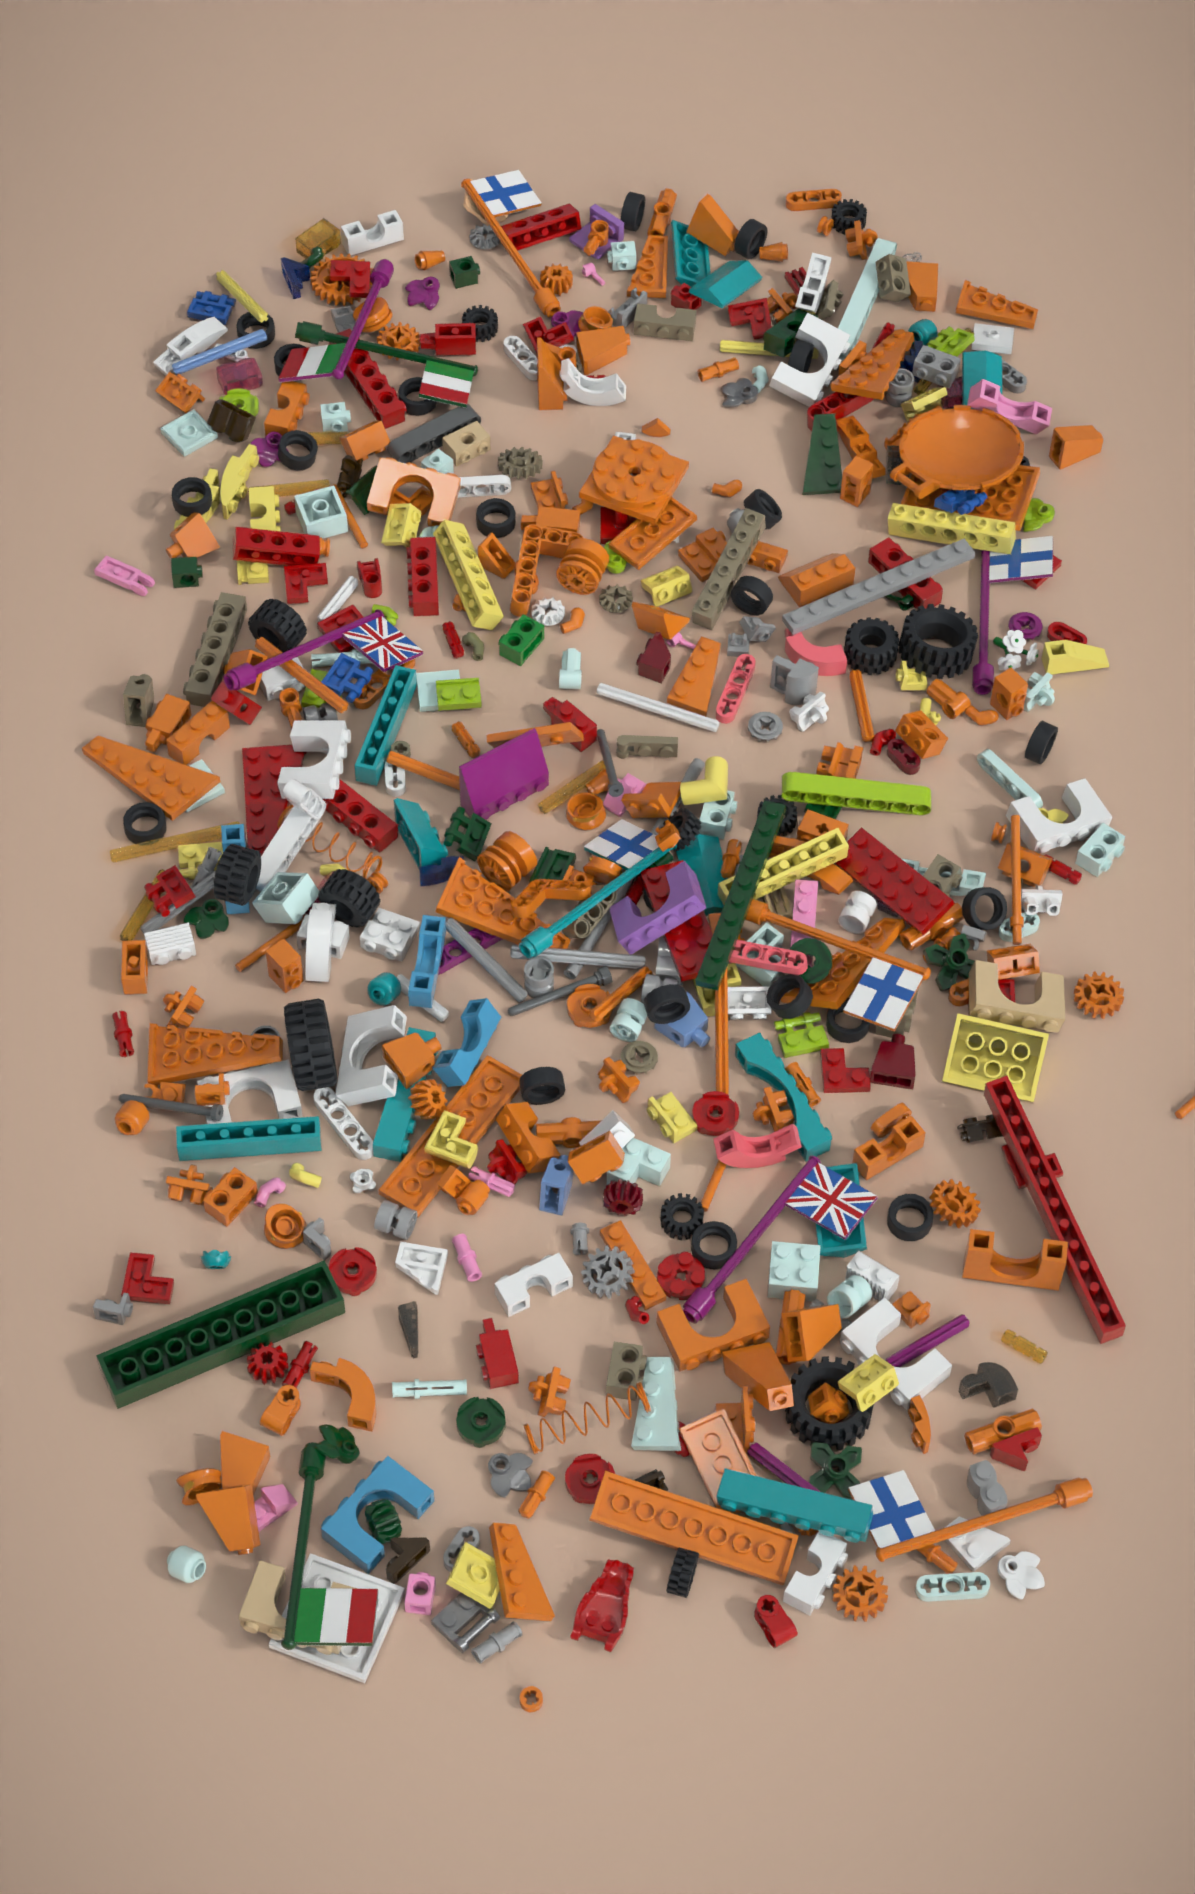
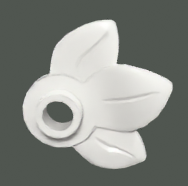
M1022 1551L1016 1556L1006 1555L998 1562V1574L1006 1581L1007 1590L1011 1595L1021 1600L1025 1596L1026 1589L1036 1590L1045 1586L1044 1577L1036 1568L1040 1558L1034 1553ZM1008 1564L1013 1567L1014 1571L1009 1569Z

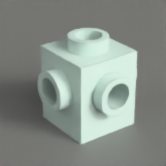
M611 242V251H607L608 263H612V270L636 269L637 255L635 242Z
M345 402L320 404L324 433L348 431L347 423L351 422L350 410L345 408Z
M440 449L425 457L421 462V468H433L443 474L454 473L453 459Z

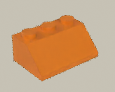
M832 553L779 575L778 579L796 604L802 607L854 585L856 568L845 554Z

